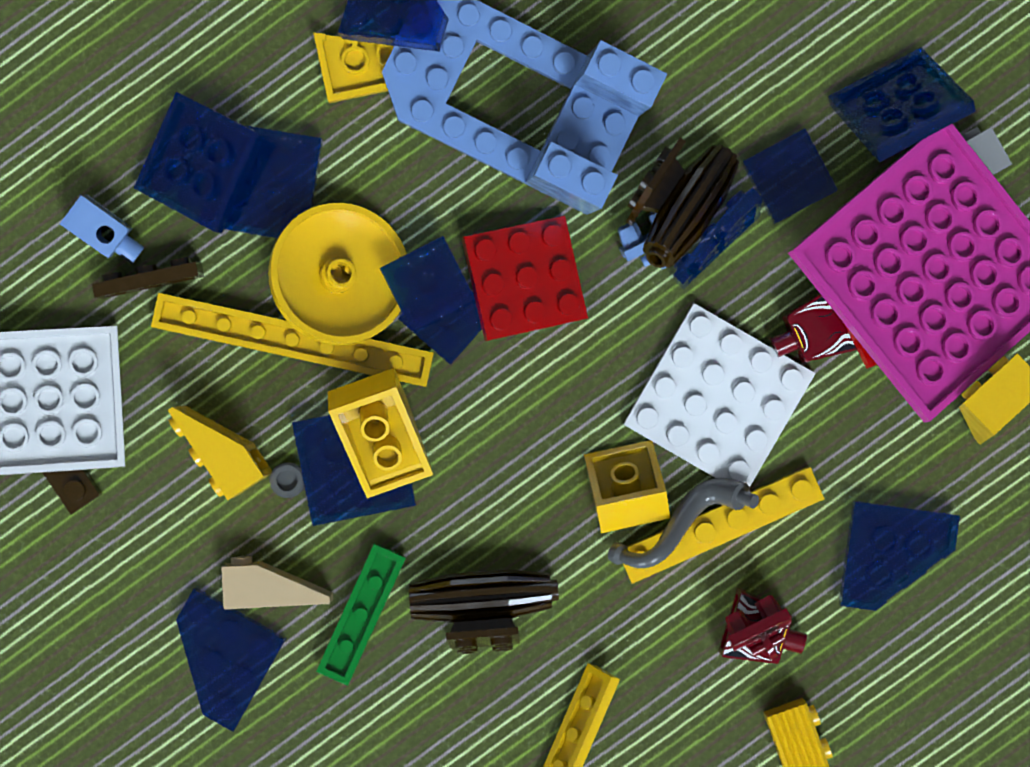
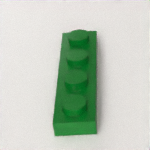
M374 543L316 672L346 686L349 685L406 560V556L378 543Z

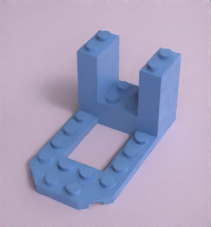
M434 0L413 7L382 70V75L399 122L586 215L602 209L618 176L612 170L638 117L652 107L667 76V73L602 40L599 41L587 56L478 0ZM476 42L570 89L541 151L446 104Z

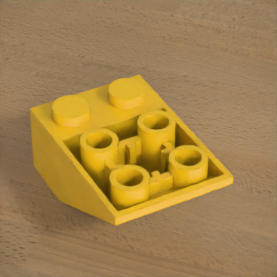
M185 405L168 409L172 416L169 419L171 427L179 437H186L192 446L188 449L192 459L199 467L203 465L212 476L208 481L219 497L224 495L227 500H230L272 473V469L253 442Z

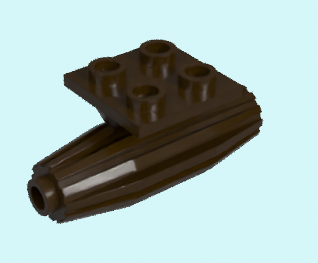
M680 137L672 149L665 146L652 170H649L643 178L638 190L627 206L632 209V212L626 223L632 226L642 210L656 213L643 245V252L646 254V259L651 265L657 268H671L701 238L725 201L739 167L737 155L728 147L712 145L684 171L676 159L686 142Z
M504 569L453 573L409 584L411 619L454 623L451 631L446 633V640L450 649H457V654L477 653L478 647L492 646V651L496 652L513 650V644H520L518 627L515 626L512 618L552 609V601H559L557 580H550V573Z

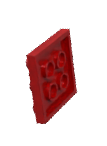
M565 216L461 238L485 341L588 319Z

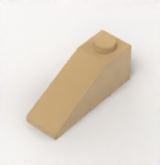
M252 556L231 557V563H226L221 567L224 609L330 604L333 601V592L262 561L252 562Z

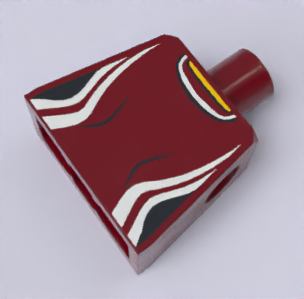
M820 293L784 315L782 319L787 331L770 338L778 358L796 350L801 362H809L857 350L843 321Z
M737 588L729 615L742 610L750 625L762 620L755 606V603L761 600V598ZM726 623L718 652L725 658L778 664L783 649L802 654L806 645L807 634L792 630L790 625L768 635V637L782 632L786 642L774 647L778 657L771 660L766 651L753 657L749 647L761 642L760 639L734 652L729 643L728 636L730 634Z

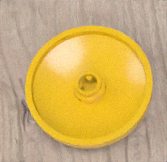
M328 203L304 211L283 229L270 255L268 278L271 294L277 308L288 323L297 331L322 343L349 345L365 341L377 335L395 320L402 310L409 292L410 265L401 239L384 219L372 211L357 205Z

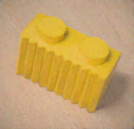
M800 698L763 712L782 767H829L827 759L833 758L826 738L819 739L815 726L821 725L814 705L808 706L806 701Z

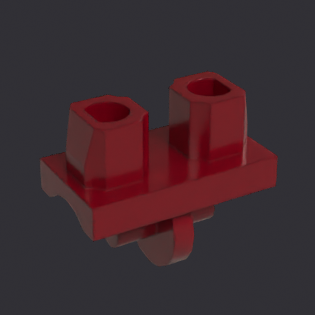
M769 595L755 603L762 620L750 625L742 610L725 617L730 634L728 636L729 643L734 652L760 639L761 642L749 647L753 657L765 651L771 660L778 657L774 647L786 642L782 632L768 637V635L792 624L787 608L782 610L775 598Z

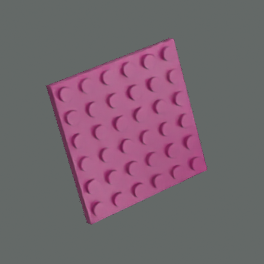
M948 118L941 121L788 252L790 257L924 423L934 419L1030 332V221Z

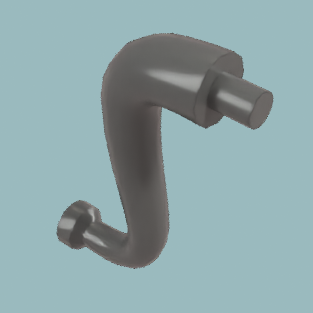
M727 478L704 481L685 495L653 548L645 553H634L628 551V547L625 544L615 542L609 549L608 559L616 565L624 563L634 568L653 567L665 560L674 551L689 527L705 508L713 504H721L734 510H741L744 506L755 508L759 503V496L751 493L749 485L742 481Z

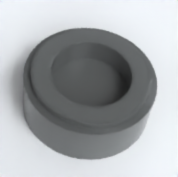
M287 462L280 464L270 475L272 490L283 498H292L298 495L306 485L305 472L295 463Z

